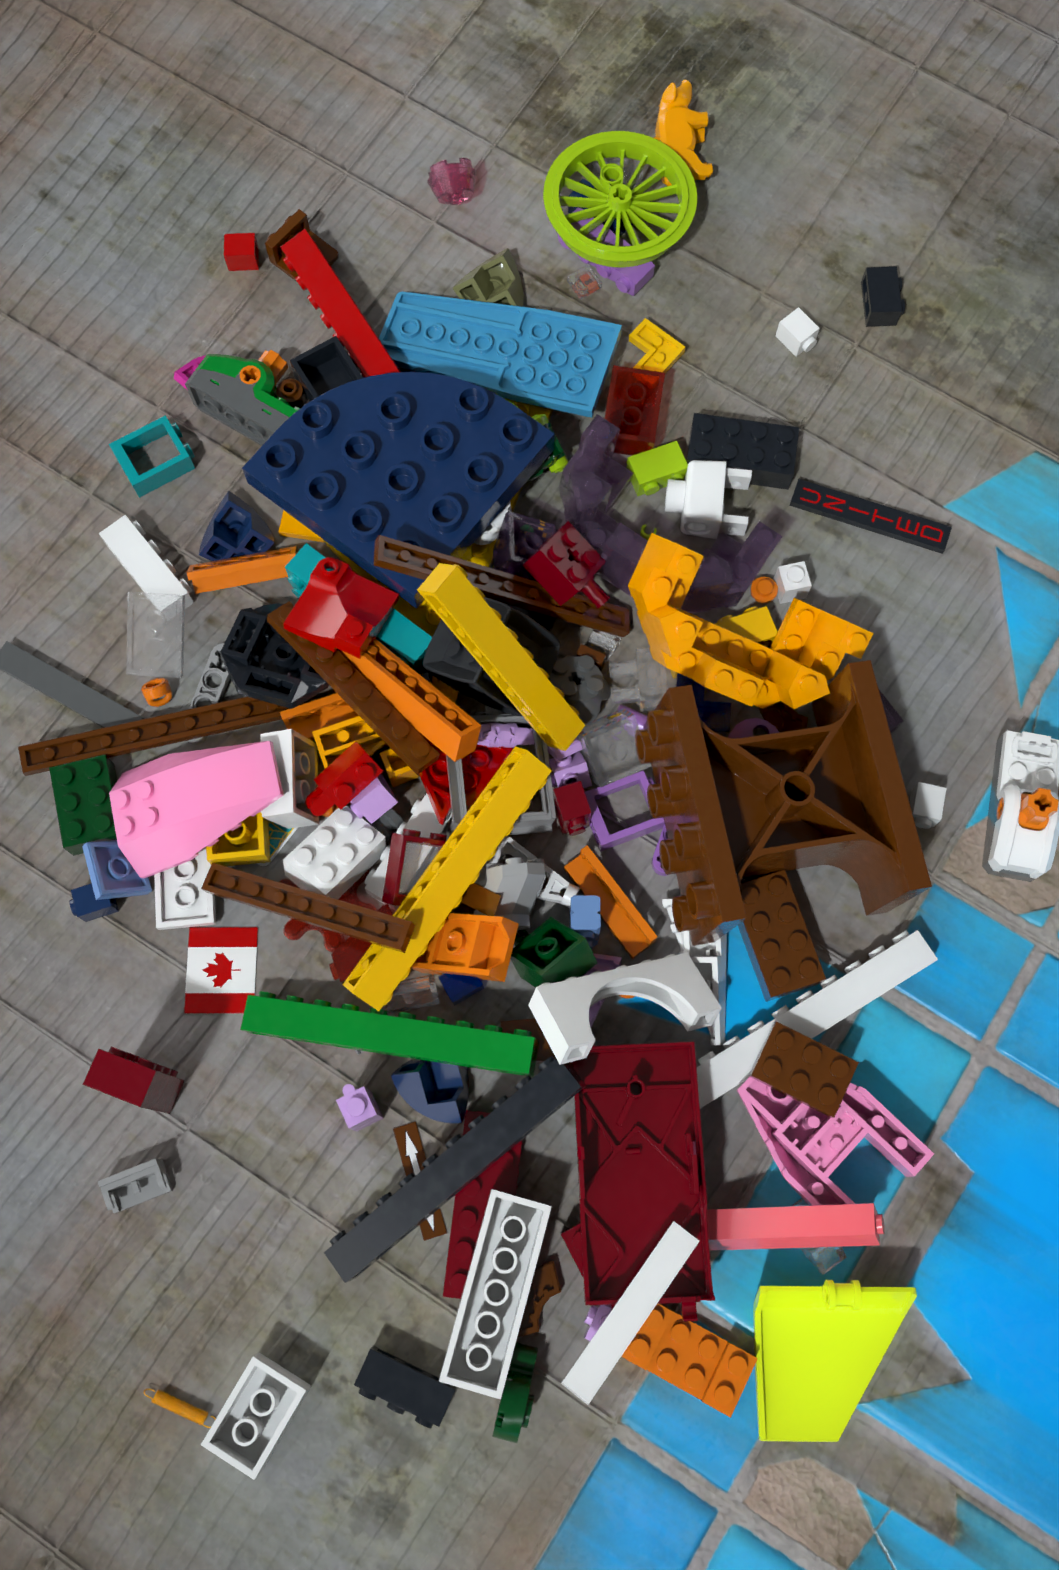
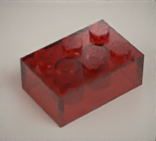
M613 365L600 451L633 456L654 449L665 379L664 372Z

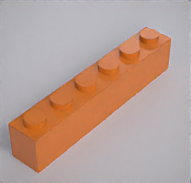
M377 639L373 643L370 642L360 659L342 650L340 651L417 731L454 762L475 751L482 725Z

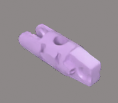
M481 723L478 745L514 748L517 745H534L532 728L518 727L516 723Z

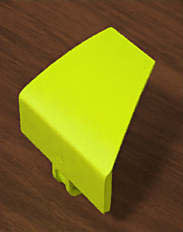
M825 1280L823 1286H760L753 1305L754 1356L758 1358L755 1364L759 1440L838 1442L904 1317L917 1297L916 1288L861 1287L859 1280H851L850 1283H834L833 1280Z

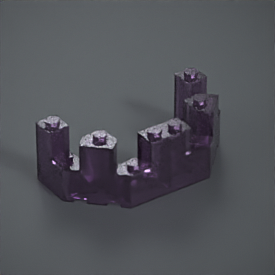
M597 414L583 432L577 452L563 469L559 491L563 501L566 522L569 521L606 561L596 574L631 596L628 584L648 540L606 515L609 508L631 480L633 472L612 459L620 429ZM760 521L743 545L722 532L711 549L708 550L706 548L701 554L704 558L680 609L689 613L709 611L712 608L737 606L783 536Z

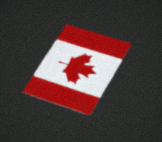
M189 927L184 1013H244L247 996H255L258 927Z

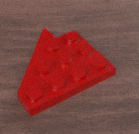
M423 736L440 753L439 759L419 775L438 822L443 825L451 812L446 754ZM477 744L475 751L461 758L467 812L513 748L487 747Z

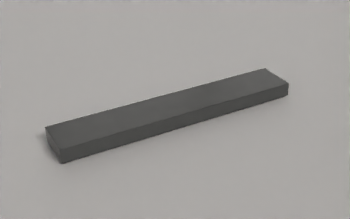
M8 641L0 649L1 671L102 728L144 719Z

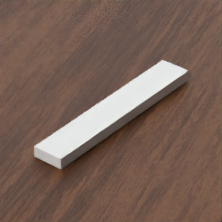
M673 1221L561 1384L588 1405L699 1243L697 1238Z

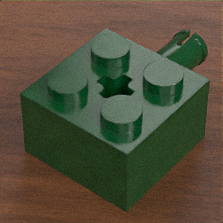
M552 917L548 918L531 934L525 930H519V934L524 937L516 933L515 947L510 958L520 978L535 988L547 982L556 983L564 981L569 977H582L597 964V960L586 938Z

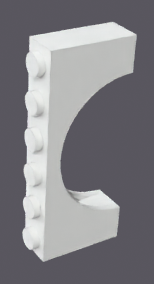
M688 952L679 955L670 954L664 958L652 961L648 959L630 966L621 965L616 969L604 972L595 971L590 975L578 978L569 977L564 981L556 983H543L536 987L528 1005L560 1065L587 1058L595 1042L589 1023V1008L604 998L616 995H631L653 1001L672 1013L682 1023L687 1032L712 1026L722 1009Z

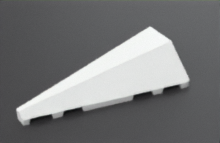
M662 899L663 907L667 909L672 923L670 925L672 933L676 934L681 949L679 953L688 952L722 1007L712 1026H708V1030L712 1038L710 1040L711 1045H723L725 1043L727 933L716 942L692 946L689 931L679 932L676 928L672 913V899Z

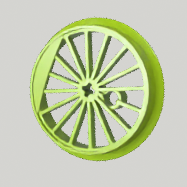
M608 131L578 140L567 147L555 159L545 179L543 200L550 223L572 251L590 262L621 268L642 265L660 257L686 233L696 212L697 189L687 164L666 144L640 133ZM619 157L620 166L614 163L606 164L604 158ZM624 158L640 161L628 184L624 185ZM598 161L601 168L600 180L585 165ZM646 164L658 170L631 191ZM578 171L596 189L574 181L570 177ZM663 177H666L672 184L671 186L643 193ZM566 187L590 198L560 196L562 188ZM674 194L677 195L679 204L649 202ZM561 206L588 209L564 215ZM650 212L676 213L678 215L675 221L671 222ZM595 217L578 231L570 224ZM616 218L615 246L601 244ZM620 219L623 221L633 246H619ZM607 220L596 241L585 236ZM642 220L666 231L658 236ZM631 223L650 241L639 244Z

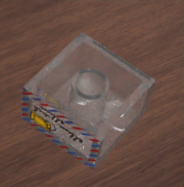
M625 708L585 724V727L576 737L581 742V753L587 763L590 779L599 787L651 767V763L641 764L638 759L635 734L640 729L635 715Z

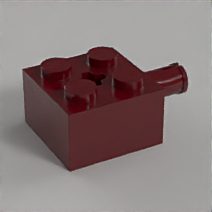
M569 521L554 532L523 564L524 568L560 606L580 591L587 596L597 609L610 598V595L594 580V574L606 561Z

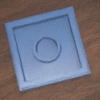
M117 840L87 842L82 846L96 900L148 895L152 892L149 878L143 879L139 877L118 847Z

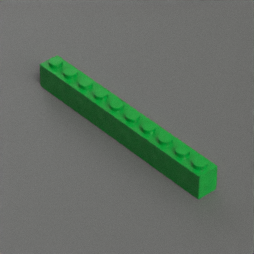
M259 991L258 996H247L240 1030L250 1034L534 1077L539 1040L532 1037V1032L514 1029V1034L502 1033V1027L485 1025L484 1030L473 1028V1023L456 1021L455 1025L444 1024L445 1019L427 1016V1021L416 1020V1015L399 1012L398 1017L388 1016V1011L383 1009L377 1011L374 1008H370L369 1013L359 1011V1006L342 1004L341 1008L331 1007V1002L314 1000L313 1004L303 1003L304 998L287 995L286 1000L276 999V994Z

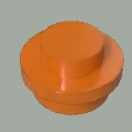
M759 577L753 581L750 592L757 602L768 603L775 599L778 587L773 579Z

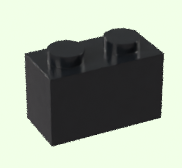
M897 266L866 267L861 280L866 327L896 326L900 316L905 311V301L900 296L902 278L898 277Z

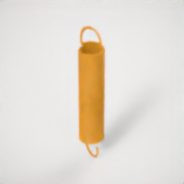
M153 1389L144 1390V1395L151 1398L152 1403L164 1409L166 1408L175 1414L177 1413L196 1424L211 1428L203 1424L208 1416L207 1411L201 1410L196 1406L194 1407L164 1391L157 1390L154 1398L146 1395L145 1391H155Z

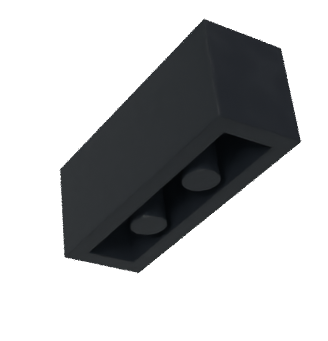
M376 1346L370 1348L354 1383V1386L360 1388L358 1393L374 1401L376 1397H379L388 1402L387 1407L399 1414H404L407 1411L416 1416L415 1421L427 1428H432L433 1424L438 1427L440 1426L456 1389V1386L439 1382V1377Z

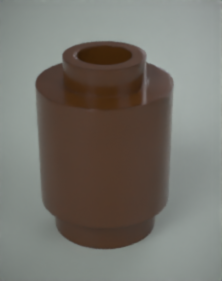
M285 379L278 384L276 389L277 396L286 400L291 407L301 409L306 404L304 391L299 381Z

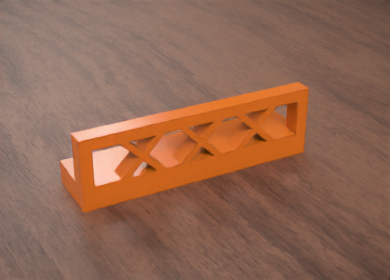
M293 546L190 565L187 570L188 581L192 580L195 594L285 578L288 577L285 566L298 553L297 547Z
M338 693L280 712L287 729H293L312 741L315 740L313 731L359 716Z
M587 845L582 848L580 855L565 865L564 870L575 885L581 888L580 891L583 895L600 897L601 919L633 959L654 944L658 936Z

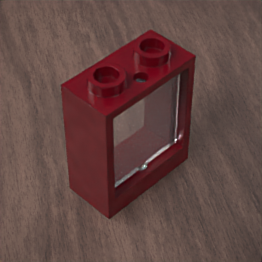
M404 829L403 834L392 833L382 902L394 906L401 905L447 841V835L430 833V837L426 838L420 837L421 831Z

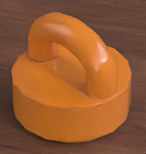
M165 678L151 680L141 688L143 696L150 706H163L172 699L171 687ZM165 695V697L160 700H153Z

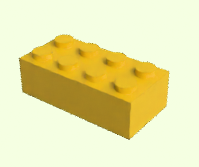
M261 812L244 819L241 822L242 825L234 831H227L218 838L219 841L211 847L206 846L207 861L210 864L216 863L223 866L271 862L268 819L263 818Z

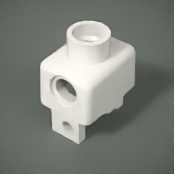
M693 460L687 466L685 481L668 479L665 512L681 513L680 530L686 535L717 539L718 533L744 536L748 525V517L724 515V488L748 490L752 470L726 468V461Z

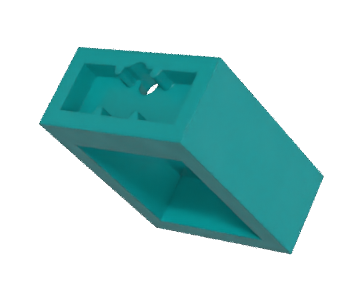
M166 415L109 444L139 498L195 469L191 460L195 457L188 443L182 444L180 438L183 435L176 422L170 424ZM168 434L180 455L138 475L127 455Z

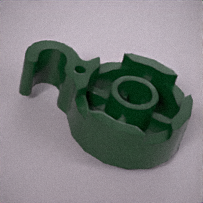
M518 1342L515 1344L492 1435L494 1438L517 1443L521 1427L527 1428L534 1400V1395L529 1394L538 1353L537 1347Z

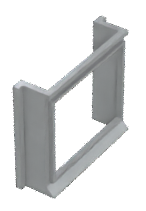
M511 714L471 716L479 724L488 722L500 724L516 723L518 727L532 728L523 716ZM533 729L536 758L550 769L547 744ZM446 755L452 811L451 835L466 815L467 809L462 761L460 759L454 762ZM551 773L548 775L544 787L540 789L543 812L520 814L509 835L552 832V824L556 819Z

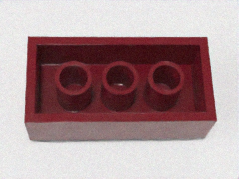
M111 1046L109 1052L98 1049L82 1085L141 1108L170 1114L185 1080L177 1078L178 1071Z

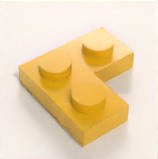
M645 318L629 335V342L646 353L633 367V374L653 388L685 353L686 347Z

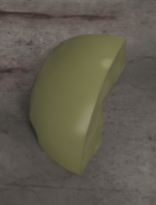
M508 248L474 268L453 287L454 292L460 299L523 307V288L520 275Z

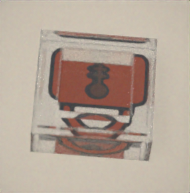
M589 264L567 276V282L580 300L602 288L601 280Z

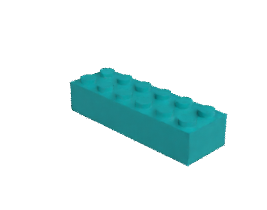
M307 543L285 566L289 577L287 580L293 587L292 592L298 598H300L307 587L310 575L317 563L326 558ZM393 609L376 639L417 673L427 672L423 666V661L432 637L397 610Z

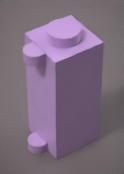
M351 1084L343 1087L342 1092L344 1096L337 1099L336 1102L349 1129L359 1131L383 1119L372 1091L364 1086L355 1089Z

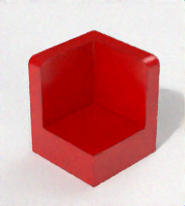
M255 233L224 235V258L229 271L259 270V246Z

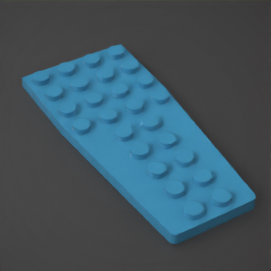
M399 292L395 297L379 339L398 367L415 372L455 377L479 385L500 397L516 402L592 418L622 334V325L544 309Z

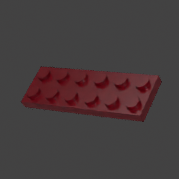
M466 1110L463 1136L471 1130L468 1125L482 1114L484 1117H487L490 1113ZM522 1140L455 1195L443 1297L457 1299L462 1297L491 1189L516 1196Z

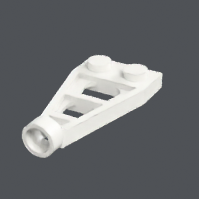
M506 836L497 846V851L493 858L482 867L479 877L474 883L485 887L487 882L486 864L499 863L505 854L512 855L514 858L521 857L523 858V863L530 859H537V857L511 837ZM544 864L548 883L545 889L540 891L537 899L557 902L570 908L571 897L579 895L581 888L570 884ZM565 888L566 891L562 897L560 896V891Z

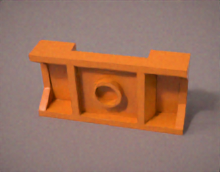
M449 913L443 928L434 934L428 943L427 950L416 959L411 969L428 974L442 975V973L505 982L519 923L500 916Z
M656 1304L621 1356L691 1394L730 1418L758 1359L692 1321L684 1322L681 1315L661 1304Z

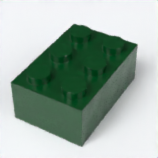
M100 755L50 767L63 848L74 856L84 853L82 846L87 842L117 840L109 792L117 782L114 763L106 755Z

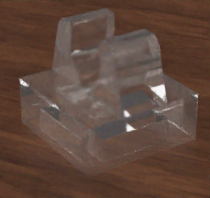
M595 629L589 638V648L596 650L598 647H603L606 655L605 661H607L618 649L622 638Z

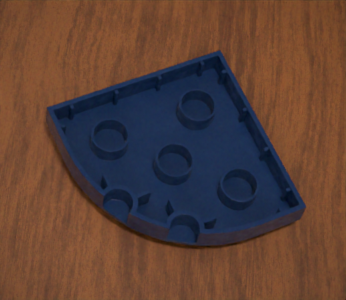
M387 373L348 382L327 391L305 404L272 434L242 467V470L249 485L389 589L398 593L400 597L417 609L425 600L417 591L425 580L374 566L376 538L382 535L460 559L553 452L555 434L509 401L474 383L434 373Z

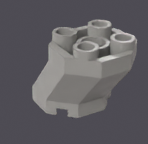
M517 857L506 859V865H503V863L486 864L487 882L484 888L501 896L495 916L505 917L519 923L517 931L531 929L530 915L546 879L544 859H530L523 863V858ZM475 909V912H474L473 915H485V914H483V913H481V912H479L478 910Z

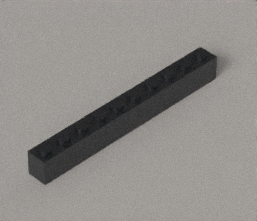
M553 1056L546 1059L539 1065L540 1072L533 1078L527 1076L515 1086L517 1092L509 1098L504 1095L491 1106L494 1111L487 1117H484L482 1114L468 1125L471 1129L463 1137L460 1134L454 1136L445 1144L447 1148L445 1152L440 1156L435 1153L422 1163L424 1169L416 1176L414 1173H411L400 1181L399 1185L401 1188L393 1195L391 1192H388L376 1202L378 1208L369 1214L366 1211L352 1222L355 1226L348 1233L343 1230L329 1241L332 1246L324 1254L342 1280L347 1283L357 1278L584 1089L587 1085L569 1063L560 1065Z

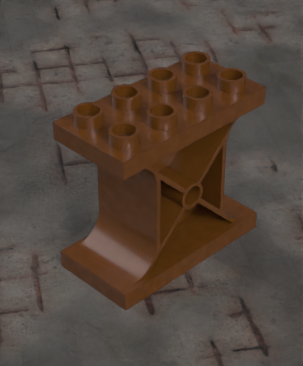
M871 660L848 663L828 685L830 694L818 698L811 703L817 727L737 739L721 736L712 731L701 720L692 685L668 688L655 710L648 712L647 722L643 729L636 731L635 746L638 759L641 764L651 763L656 784L648 785L647 788L649 810L654 819L664 818L668 839L660 841L659 846L662 868L667 875L676 874L681 896H676L672 899L674 922L679 932L689 931L692 946L716 942L746 919L740 892L741 879L746 877L819 865L835 866L848 873L858 884L866 916L887 913L932 887Z

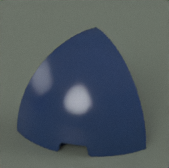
M228 491L205 531L199 555L211 561L261 553L266 552L275 541L271 530L257 512L238 496Z
M410 1060L393 1072L391 1077L397 1091L414 1110L439 1122L462 1123L468 1104V1067L425 1060Z

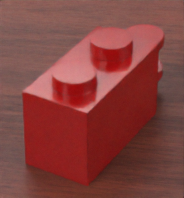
M355 741L313 779L318 787L307 796L305 804L315 816L325 814L334 804L341 810L377 778L383 770Z

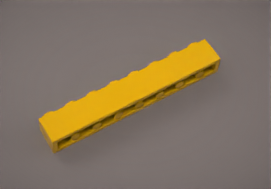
M439 563L417 591L547 746L566 751L585 727V724L578 717L579 712L566 702L564 693L549 681L548 673L536 665L533 661L534 656L532 653L520 645L517 641L518 636L516 633L503 624L500 613L490 607L484 600L485 595L483 592L470 583L467 579V572L456 564Z

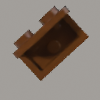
M300 209L292 216H289L284 224L276 232L270 234L265 242L269 261L295 281V277L298 274L295 270L291 272L283 261L286 255L282 251L281 246L302 230H307L330 265L339 258L338 251L310 231L307 214Z

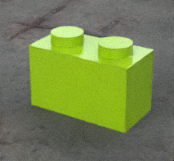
M674 441L628 457L626 471L638 497L644 494H655L661 488L667 487L668 479L685 481L688 464L678 442Z

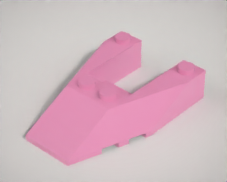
M748 1077L737 1089L783 1178L809 1206L855 1204L828 1177L863 1138L870 1142L905 1177H915L934 1155L925 1144L861 1086L849 1084L835 1118H831L751 1077Z

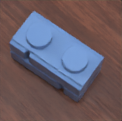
M574 895L570 901L569 928L585 937L591 949L598 945L601 928L600 897L594 895Z

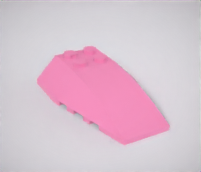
M263 741L167 754L122 773L109 792L118 847L139 877L143 879L197 857L200 850L206 846L211 847L227 831H234L242 825L241 822L249 816H255L283 796L273 742Z

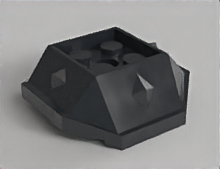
M274 603L255 609H241L220 651L221 659L239 695L293 709L329 687V684L267 622V615L284 604Z

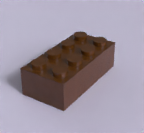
M782 870L741 883L740 892L746 919L738 924V928L765 1001L795 993L825 981V974L786 871Z

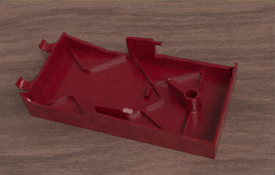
M694 1042L592 1046L587 1058L572 1062L573 1069L587 1085L574 1096L585 1305L611 1304L612 1311L674 1221L697 1238L699 1243L657 1304L681 1303L683 1321H698L696 1302H701V1300L715 1301L712 1286L708 1239L707 1193Z

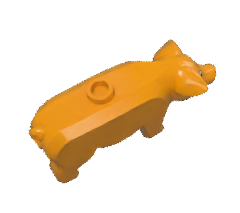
M683 80L677 88L675 83L672 82L664 91L660 101L655 129L656 137L654 139L669 146L684 160L694 180H705L706 177L713 174L712 163H702L694 152L695 144L705 142V127L708 125V113L689 109L692 99V85L688 80ZM666 177L661 179L666 186L672 185Z

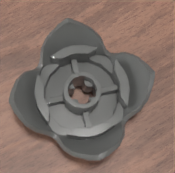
M587 655L581 657L568 656L557 659L548 678L553 686H556L564 693L566 702L579 712L578 717L585 724L583 730L596 720L600 711L601 701H606L611 696L609 683L595 665L593 658Z

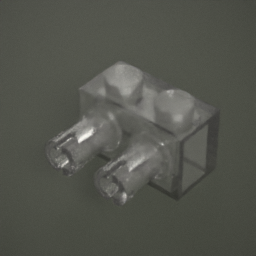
M649 647L636 648V657H633V660L609 661L610 679L635 677L638 682L635 683V686L611 687L612 705L637 703L640 707V712L655 710L668 690L666 667L652 658Z

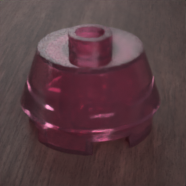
M459 158L460 163L447 164V160H443L430 167L431 172H428L429 179L427 183L439 203L458 205L474 195L476 170L472 167L470 159Z

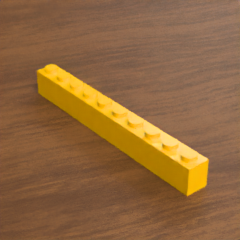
M516 746L513 748L392 915L411 921L416 925L405 953L372 943L342 984L344 987L377 1011H380L391 1000L395 988L409 975L411 966L418 957L425 953L431 938L443 928L446 917L452 909L460 904L464 892L469 885L478 879L480 870L487 861L493 858L497 851V846L503 838L511 833L514 823L520 814L529 808L531 799L536 792L544 787L547 777L552 771L528 750Z

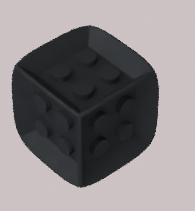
M485 597L484 600L487 604L500 613L503 624L516 633L518 636L517 641L520 645L532 653L534 656L533 661L536 665L544 669L550 676L559 655L561 645L559 640L546 628L524 613L502 602ZM441 619L426 650L423 661L424 668L438 680L461 694L474 698L478 702L496 710L515 716H522Z

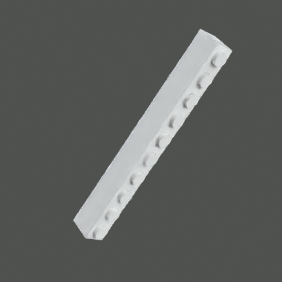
M907 930L892 939L894 942L893 946L885 949L883 945L868 954L871 958L869 961L861 964L858 960L844 969L847 974L840 979L833 975L822 982L820 985L823 989L816 994L809 990L796 998L799 1004L789 1010L787 1005L772 1013L774 1020L765 1025L761 1020L747 1029L750 1035L742 1040L735 1036L724 1043L723 1047L725 1050L718 1055L711 1051L698 1059L700 1066L696 1069L700 1109L748 1079L775 1021L812 1039L937 961V957L920 932L917 930L910 935Z

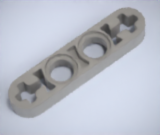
M224 643L218 644L211 651L189 709L197 708L203 700H209L212 704L222 701L230 681V676L224 663L222 668L226 672L219 669L221 660L218 655H221L220 651ZM214 675L220 676L222 678L220 686L210 688L207 685L210 677ZM208 736L187 740V742L198 745L203 743Z

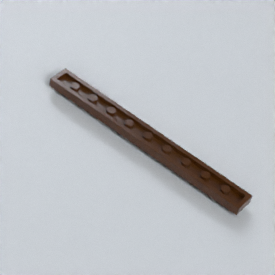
M379 535L375 540L374 566L426 580L439 563L456 564L467 572V579L473 586L480 589L486 598L620 637H625L630 633L629 609L610 603H605L597 609L586 596L575 594L560 606L539 582Z
M243 697L18 747L22 773L25 776L50 771V767L100 755H106L110 758L282 720L280 712L290 708L250 697Z

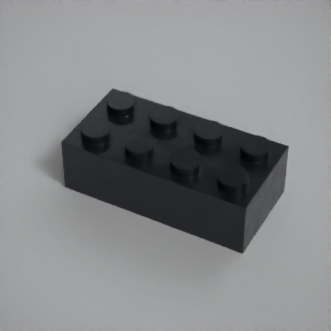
M694 413L686 462L689 464L693 460L726 461V468L752 470L749 483L751 485L789 490L794 476L799 427Z

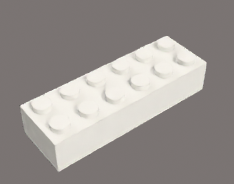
M491 1189L439 1382L501 1400L552 1206Z

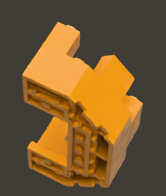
M651 533L628 584L631 597H633L638 610L637 614L643 632L646 634L650 645L649 649L652 658L664 667L693 679L703 687L751 707L755 705L763 709L782 701L791 708L796 709L830 694L827 680L834 678L845 653L861 659L873 636V633L796 598H793L770 648L684 611L680 608L704 556L654 533Z

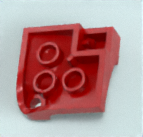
M327 557L320 560L312 571L307 587L283 623L284 629L334 653L336 649H339L360 659L370 642L373 643L397 604L399 594L359 576L351 570L349 564L336 558Z

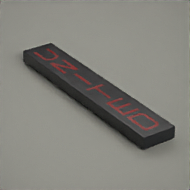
M801 479L797 481L789 505L941 554L946 549L952 529L948 525Z

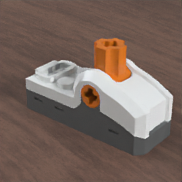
M1007 730L997 740L982 867L990 875L1032 882L1052 867L1059 837V740L1051 739V736Z

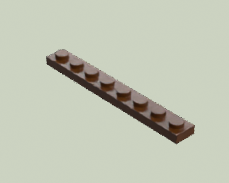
M290 601L267 615V622L417 775L439 759L440 753L337 649L334 653L284 629L283 623L294 607Z
M216 863L211 864L201 887L206 893L405 953L416 926L413 922Z

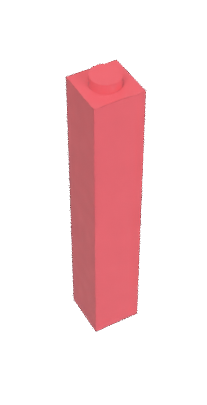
M874 1203L707 1210L709 1251L879 1246V1234L885 1233L883 1215L877 1213Z

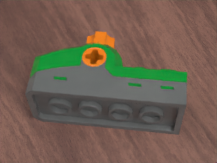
M271 349L270 351L265 350L258 360H248L230 355L207 354L185 383L193 404L200 411L261 446L288 418L300 409L298 407H291L286 400L277 396L276 384L289 367L287 362Z

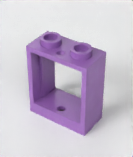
M644 770L585 792L591 810L589 825L600 852L663 828L664 818H653L609 835L595 801L596 799L639 784L648 805L647 788L648 785L654 784L651 777H646Z

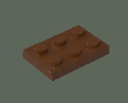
M775 1021L749 1077L831 1118H835L859 1062Z

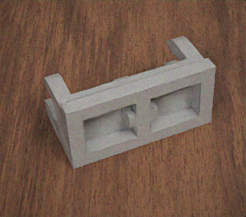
M157 1158L98 1181L108 1210L112 1209L113 1213H118L173 1191L164 1161Z

